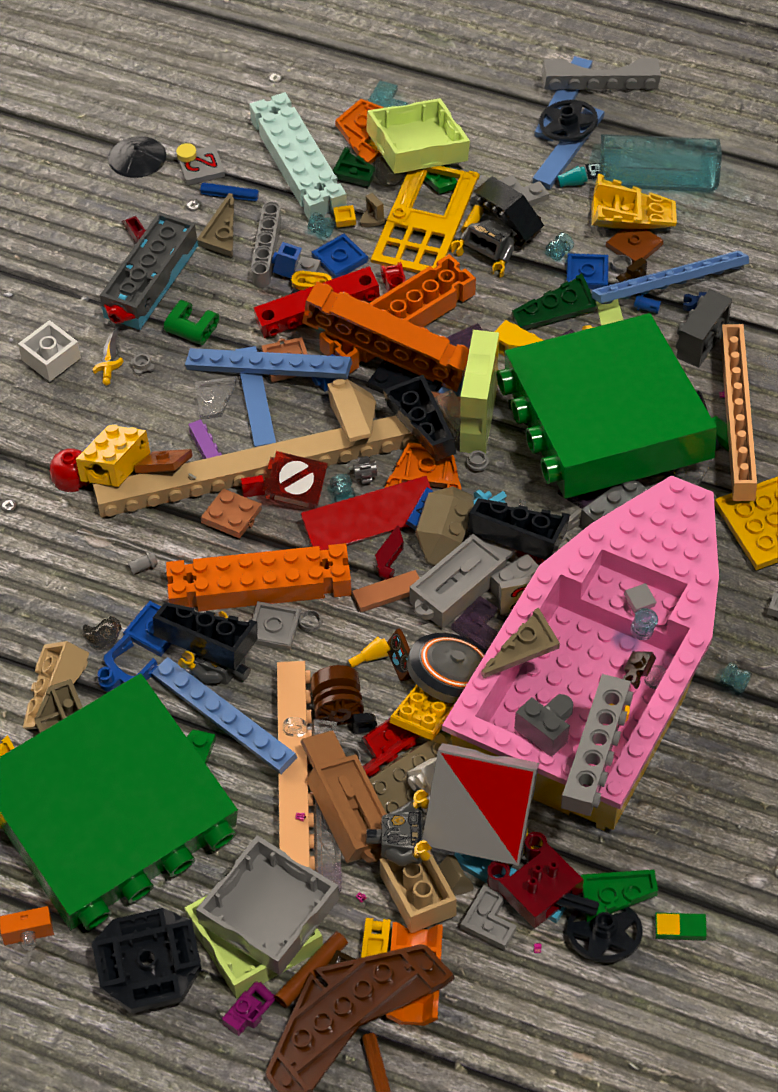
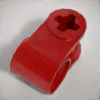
M401 262L392 266H380L382 281L387 292L406 281Z

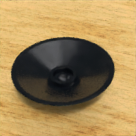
M135 136L121 140L112 147L108 155V163L112 170L119 175L129 178L151 175L157 172L166 161L164 146L159 141L145 136Z

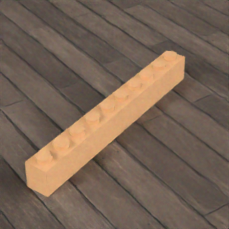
M722 324L721 354L733 501H755L757 476L744 325Z
M305 661L277 662L278 740L295 752L298 757L282 774L279 773L280 850L285 852L295 862L315 871V856H310V849H315L314 834H310V827H314V813H309V806H314L313 793L309 792V785L306 781L311 771H308V765L311 763L300 743L301 739L312 736V730H307V724H312L311 709L307 710V704H311V690L306 688V684H311L310 670H306ZM296 813H305L306 818H304V821L295 819Z

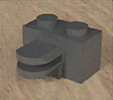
M558 694L548 704L543 706L531 697L515 712L514 729L552 757L568 742L570 725L565 721L572 715L573 701L567 695Z

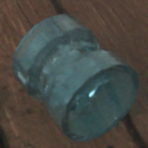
M317 212L312 214L308 222V231L318 232L325 238L330 237L335 227L334 219L330 217L324 218L322 214Z
M564 232L559 233L555 240L550 241L546 245L548 255L557 261L565 256V252H570L574 248L572 238Z
M338 474L331 478L330 487L334 491L333 498L335 502L356 497L355 491L351 487L352 481L349 475Z
M649 608L639 609L630 627L632 635L639 640L649 639L653 635L658 623L657 614Z
M730 662L722 673L720 683L726 686L731 685L735 691L743 693L750 682L752 673L746 669L741 670L736 664Z

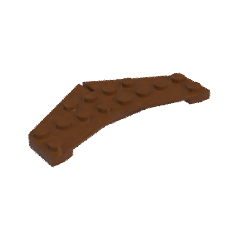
M423 944L315 968L318 975L328 986L324 988L310 972L267 1067L266 1076L277 1092H312L359 1026L447 986L455 979L454 974L428 946Z

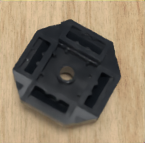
M165 908L115 918L92 941L101 992L131 1013L183 1002L202 970L192 920ZM146 960H153L151 964H143Z

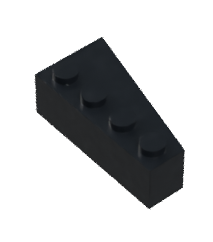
M491 176L474 190L477 195V203L482 208L485 207L490 213H493L525 241L545 226L522 193Z
M424 375L383 389L386 405L436 461L457 454L454 438Z
M478 498L469 513L467 532L547 560L559 548L567 532L570 514L562 513V515L551 514L550 510L544 509L541 512L528 510L527 506L521 505L515 508L508 507L507 503Z
M167 602L153 616L154 636L232 670L237 668L257 641L258 621L249 620V622L239 621L238 617L229 615L228 618L215 616V612H196L194 608Z

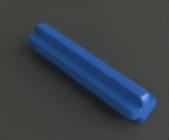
M202 183L200 188L203 195L227 197L231 193L234 199L257 201L259 197L257 189L212 183Z

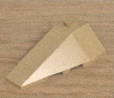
M337 379L333 383H328L331 408L349 441L352 442L371 437L373 418H375V409L377 407L372 394L348 379Z
M68 641L45 644L43 646L35 668L38 679L31 687L34 697L28 703L23 728H38L35 723V717L48 687L69 679L74 684L87 667L89 652Z

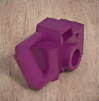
M254 982L222 1018L223 1026L238 1037L245 1031L247 1026L255 1029L262 1021V1015L275 1001L274 994L262 982ZM255 991L266 1001L263 1005L261 1001L252 996Z

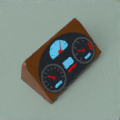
M399 628L396 629L387 642L390 647V651L387 653L399 680L406 681L412 679L407 668L410 647L402 629Z

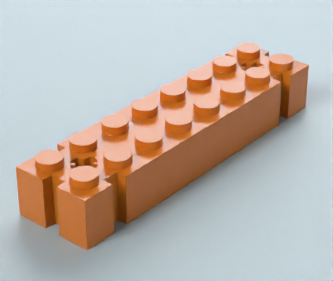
M448 254L437 261V266L434 269L431 266L427 267L369 304L380 310H386L398 318L406 319L418 327H424L455 308L458 300L464 302L474 296L476 277L466 268L461 271L460 263ZM326 330L319 334L320 351L324 355L330 356L334 354L335 356L351 357L352 365L349 374L359 368L360 361L367 363L377 357L326 334Z
M318 281L315 283L306 300V311L303 315L302 323L317 330L318 328L326 330L325 333L419 376L424 375L428 380L442 382L441 385L455 392L458 391L465 376L469 355L468 347L459 344L454 346L444 336L436 335L424 327H418L406 319L390 314L386 310H380L366 301H360L352 297L348 293L340 292L338 294L333 292V288L328 284H322Z
M346 543L328 545L329 550L321 551L319 546L198 558L193 559V564H185L184 560L166 562L169 603L191 608L198 607L199 612L256 606L257 601L275 604L325 598L324 594L333 593L334 597L352 596Z

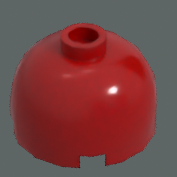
M75 448L61 450L55 454L50 462V478L58 490L77 492L80 487L84 485L87 487L90 484L89 481L83 482L80 480L76 458L82 453L81 450Z

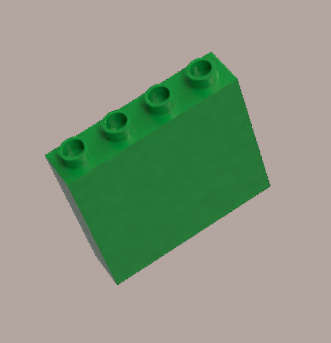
M651 313L505 350V369L497 371L500 391L503 396L512 394L514 399H511V408L517 424L527 423L529 428H526V439L532 454L542 453L544 458H541V469L547 484L556 482L564 499L715 458L717 427Z
M142 673L0 757V826L70 931L80 924H83L86 930L99 926L112 914L108 908L110 905L123 897L129 903L140 900L153 889L154 885L150 880L166 870L171 877L181 874L195 862V858L192 855L194 852L207 844L212 851L218 850L236 836L233 828L236 826L238 809Z

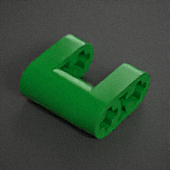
M180 300L167 316L164 322V331L203 345L216 329L219 323V314L207 310L198 323H194L188 320L193 309L192 303Z

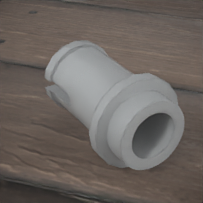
M146 552V555L128 561L132 574L135 575L150 567L152 569L155 568L154 566L158 562L153 552Z

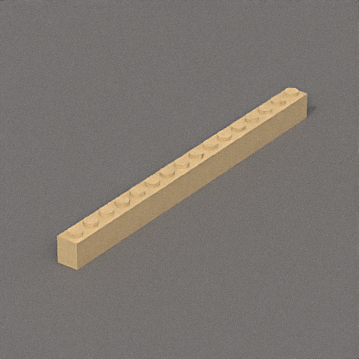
M395 415L373 420L371 437L350 442L343 428H338L185 463L175 471L141 473L128 476L119 487L103 484H93L100 517L103 518L146 507H154L172 501L176 502L185 498L198 497L211 492H219L223 488L241 487V478L263 475L264 481L277 478L282 467L294 461L284 458L285 454L319 462L318 466L307 464L309 467L305 470L308 471L337 463L349 462L350 460L358 459V457H370L376 454L389 453L406 448L408 442L419 444L420 442ZM189 473H190V474H193V475L196 477V479H195V478H192V477L189 475Z

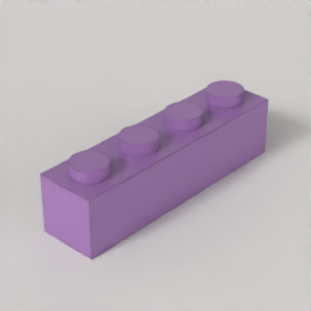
M201 419L188 424L189 432L203 459L222 455L221 452L218 453V447L216 443H213L211 433L208 434V428Z

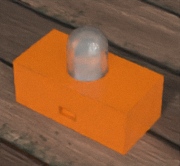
M46 906L0 916V931L4 945L21 942L24 950L32 951L37 945L36 939L54 935L49 907Z

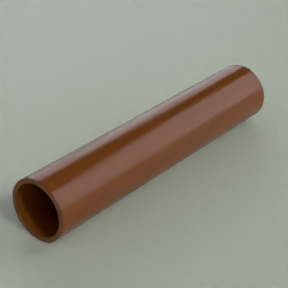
M336 931L274 995L276 1001L284 1008H288L301 994L310 972L317 977L318 973L315 968L329 965L336 951H342L348 945L347 939Z

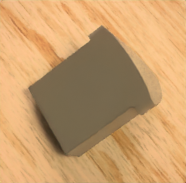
M373 193L366 195L367 210L361 217L360 226L375 227L384 224L383 203Z
M447 855L438 867L454 896L473 891V884L470 878L464 874L456 857Z

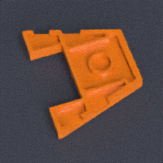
M360 99L335 120V126L355 153L362 157L366 163L372 164L379 158V152L367 144V140L371 139L366 131L367 111L384 107Z
M409 442L385 486L386 488L427 476L430 486L443 488L453 486L462 490L454 455L436 461L421 444Z

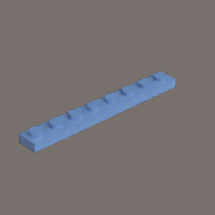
M741 251L716 256L591 290L592 298L601 304H610L613 300L628 299L634 294H647L650 290L656 288L665 289L668 288V285L684 284L687 280L693 278L702 279L708 274H721L724 272L723 270L739 269L742 265L749 264V256Z
M190 348L185 362L187 370L348 379L352 365L351 357L196 348Z
M167 657L152 672L156 680L278 773L282 774L298 758L295 752Z

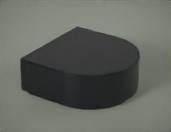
M353 714V734L368 733L377 727L374 714Z

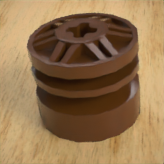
M333 665L322 668L312 675L310 683L312 697L314 698L315 717L320 723L333 726L345 725L353 721V714L364 712L359 675L354 668L345 665Z

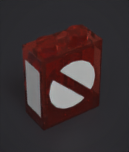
M276 451L275 458L270 457L268 470H271L270 478L265 477L262 490L266 491L265 498L309 509L317 508L328 463Z

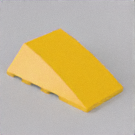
M598 173L592 199V226L619 229H655L676 226V201L651 192L649 195L641 193V189L635 186L632 189L621 185V181L615 179L613 182L605 180L604 175Z

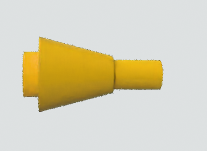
M377 636L360 654L352 657L348 662L353 668L364 661L368 662L388 657L387 652L390 651V647L384 638L380 640Z

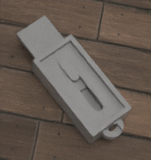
M472 534L410 586V603L415 606V613L423 618V620L431 619L443 629L490 589L491 576L505 568L506 560L518 550L484 537L479 539Z

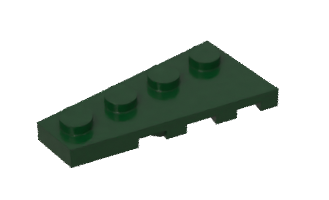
M581 273L576 276V279L562 283L559 288L553 291H547L537 300L533 299L512 310L511 316L516 325L527 330L596 311L597 304L592 298V293Z

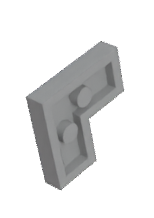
M514 175L500 179L501 182L522 193L531 206L549 200V192L540 181L522 187Z
M483 885L461 922L460 929L505 950L515 934L517 926L497 916L506 899L499 892H495L488 886Z

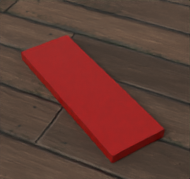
M427 476L302 512L301 518L311 547L319 546L320 551L329 550L328 545L346 543L348 546L391 533L396 526H399L400 530L410 527L405 524L426 487L431 489Z

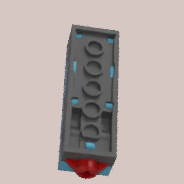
M161 212L157 214L100 294L104 318L116 324H124L138 330L143 327L198 247L194 223Z

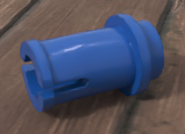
M642 294L641 296H636L634 307L638 311L642 309L658 314L661 301L643 297Z

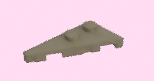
M229 193L197 238L198 246L232 257L234 198L233 194Z
M539 608L535 609L526 623H522L517 633L512 634L503 644L501 651L486 663V667L481 672L483 678L560 648V642Z

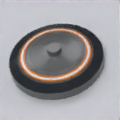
M450 633L429 634L419 638L412 645L407 658L408 672L413 681L424 692L441 701L455 704L487 650L478 643L460 635Z

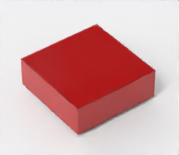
M263 475L241 478L244 497L265 495Z

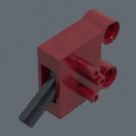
M531 832L526 836L524 855L529 862L510 876V868L507 863L494 861L488 866L487 884L489 888L499 892L534 929L562 907L595 916L598 912L599 903L597 901L578 896L583 891L584 879L547 843L545 835L540 832ZM532 846H539L540 848H539V849H533V848H531V847H532ZM500 874L504 877L496 878L494 875Z

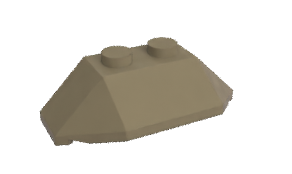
M452 486L430 492L427 495L415 531L427 564L435 566L462 543L468 526L469 513L474 506L472 494Z
M71 679L48 687L35 717V723L40 733L83 708Z

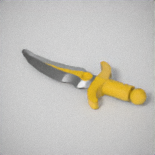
M120 326L110 334L105 343L103 362L97 364L92 369L94 374L103 371L102 382L106 386L111 383L112 370L119 368L124 362L123 358L113 361L117 355L116 340Z

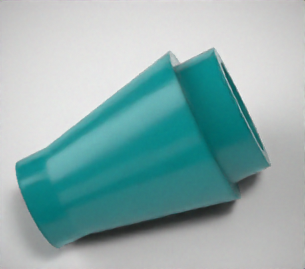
M577 166L557 176L560 187L584 185L585 182H588L584 166Z

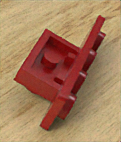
M389 718L362 737V740L374 757L363 765L367 776L369 777L380 770L379 766L384 762L389 763L398 757L397 753L403 748L407 750L417 743L416 739L420 735L389 723Z

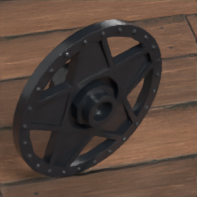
M580 100L556 102L547 107L539 118V126L542 133L552 140L561 142L582 139L591 134L598 124V115L594 107ZM582 107L589 110L591 114L581 113ZM547 116L552 122L545 127L544 120ZM590 125L588 129L580 133V127ZM564 132L567 136H559L556 134Z
M630 907L623 908L621 911L624 912L616 914L608 912L599 913L593 920L588 922L586 920L574 922L582 913L574 910L568 919L567 936L572 947L585 958L604 963L616 962L629 957L638 949L643 934L642 923L638 915ZM633 923H635L637 930L635 941L625 932ZM574 936L589 940L588 951L577 942ZM609 947L623 951L615 955H604Z

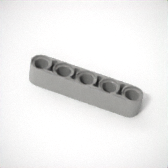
M273 201L266 202L262 207L251 264L253 285L258 288H265L271 282L274 266L271 262L274 252L277 250L280 233V205Z

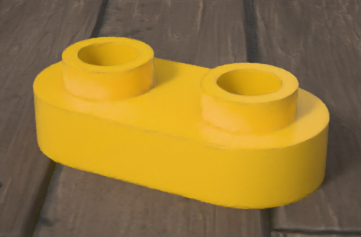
M297 271L291 277L292 287L300 291L314 286L317 281L323 283L332 280L331 276L326 273Z

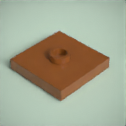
M621 229L606 242V248L617 255L628 256L631 258L632 263H634L641 257L645 260L663 245L664 240L647 229Z
M192 450L153 451L134 465L135 473L175 471L192 458Z

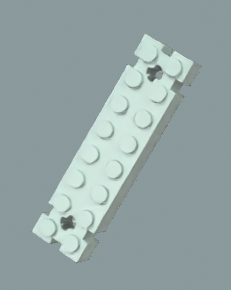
M286 92L272 96L271 101L262 99L250 103L251 122L255 129L259 130L262 141L301 207L304 206V213L309 222L312 223L324 219L325 214L330 212L333 216V207L347 206L346 192L340 183L337 184V177L295 107H292Z

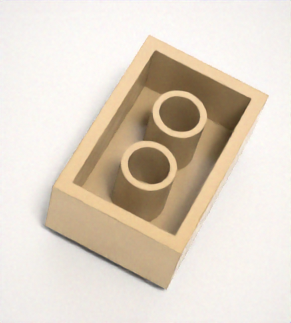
M430 850L427 851L430 854L429 860L423 861L421 859V864L411 863L401 867L388 859H380V876L410 933L456 916L457 899Z

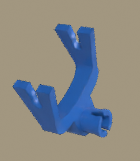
M128 633L104 655L107 667L100 668L97 673L99 677L98 682L104 691H111L120 684L135 677L123 672L114 662L116 657L134 646ZM153 658L138 674L142 673L146 680L152 677V672L158 667L157 661Z

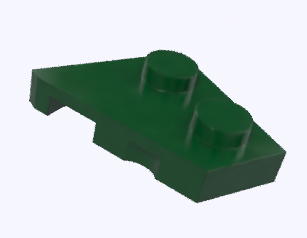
M344 147L333 172L338 180L369 187L376 174V168L370 163H366L359 155L355 157L350 153L348 147Z

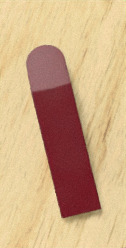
M137 216L122 220L126 230L137 244L146 230Z
M396 526L375 554V564L379 577L384 580L394 576L395 570L390 567L404 549V541L399 526Z

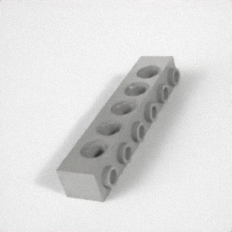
M602 674L563 791L562 809L591 816L593 807L598 808L601 799V793L598 791L600 786L605 787L608 772H605L606 766L611 767L615 752L611 750L613 745L618 746L621 732L618 731L619 725L624 726L627 711H624L626 705L630 706L634 692L630 691L631 681Z

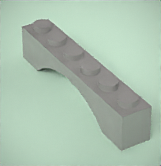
M639 58L629 65L609 70L588 69L572 64L564 59H544L541 72L544 90L658 89L661 78L658 58Z

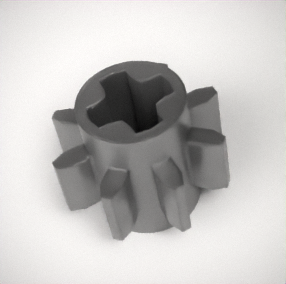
M368 456L358 457V463H353L355 479H361L362 484L373 482L372 477L377 476L375 460L370 461Z

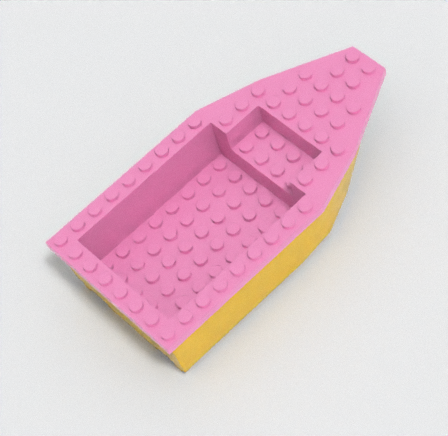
M671 475L591 523L540 564L442 725V731L451 735L452 745L474 749L491 756H508L539 763L532 799L567 815L572 812L596 823V828L605 831L606 827L614 830L679 710L692 678L712 642L719 581L714 492ZM646 583L657 603L652 608L634 614L624 596V592ZM539 608L560 642V648L483 678L481 672L486 667V663L501 651L503 644L512 634L517 633L522 623H526L533 615V611ZM632 651L653 652L656 660L648 676H641V683L638 689H635L632 683L630 684V691L634 693L630 705L629 718L624 726L619 725L618 731L621 732L618 746L613 745L611 750L615 752L611 767L606 766L605 772H608L605 787L600 786L598 791L601 793L598 808L593 807L591 816L562 809L563 791L602 674L623 679L626 675L624 668ZM558 694H564L573 701L572 715L565 721L570 725L568 742L551 757L514 729L515 712L531 697L545 706Z

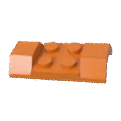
M393 922L391 951L423 944L428 946L441 960L443 924H437L430 929H421L410 933L409 929L398 922ZM439 990L387 1013L386 1017L401 1025L425 1026L438 1020Z

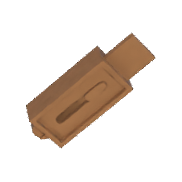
M333 730L301 739L300 743L313 767L306 781L346 863L360 859L368 863L378 862L382 858L381 844H366V830L381 829V819L383 815H386V812L357 755L346 757Z

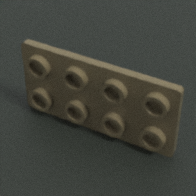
M442 733L437 734L433 741L428 740L420 746L411 748L376 772V775L369 779L386 814L399 809L411 800L414 801L413 797L416 791L408 783L409 776L407 772L427 760L437 757L441 744H448Z

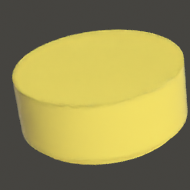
M189 143L181 144L176 150L177 158L182 162H191L197 156L196 147Z

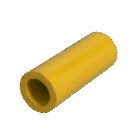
M473 206L461 228L462 233L470 224L479 222L484 213V209L481 206Z

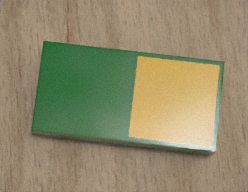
M655 912V938L706 941V914Z

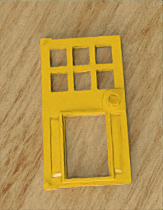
M443 166L408 171L372 254L371 263L392 266L401 262L403 270L419 273L429 267L420 263L424 253L437 255L433 266H431L434 269L437 266V261L448 255L451 243L454 240L480 174L474 171L466 172ZM427 172L459 179L444 215L412 209ZM395 226L407 229L403 240L390 237ZM413 231L426 233L421 244L409 242ZM432 235L444 237L440 248L428 246ZM387 244L399 246L395 258L383 255ZM406 248L418 251L414 262L402 260Z

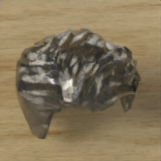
M383 156L376 158L375 177L379 183L395 185L405 178L406 172L394 174Z
M109 616V618L103 619L96 627L84 624V633L82 635L93 649L105 650L116 644L119 633L122 630V625L117 618Z

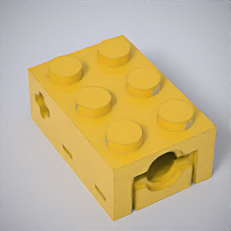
M108 425L76 458L80 480L119 487L135 470L134 465L150 454L146 430Z

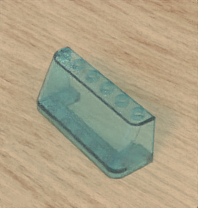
M601 134L599 174L604 175V179L611 182L614 179L621 181L622 186L630 189L635 186L640 189L712 192L718 188L720 183L722 159L720 139Z

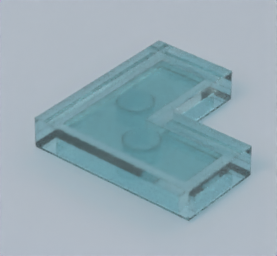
M379 81L368 99L369 102L384 108L408 105L407 102L393 99L398 91V85Z

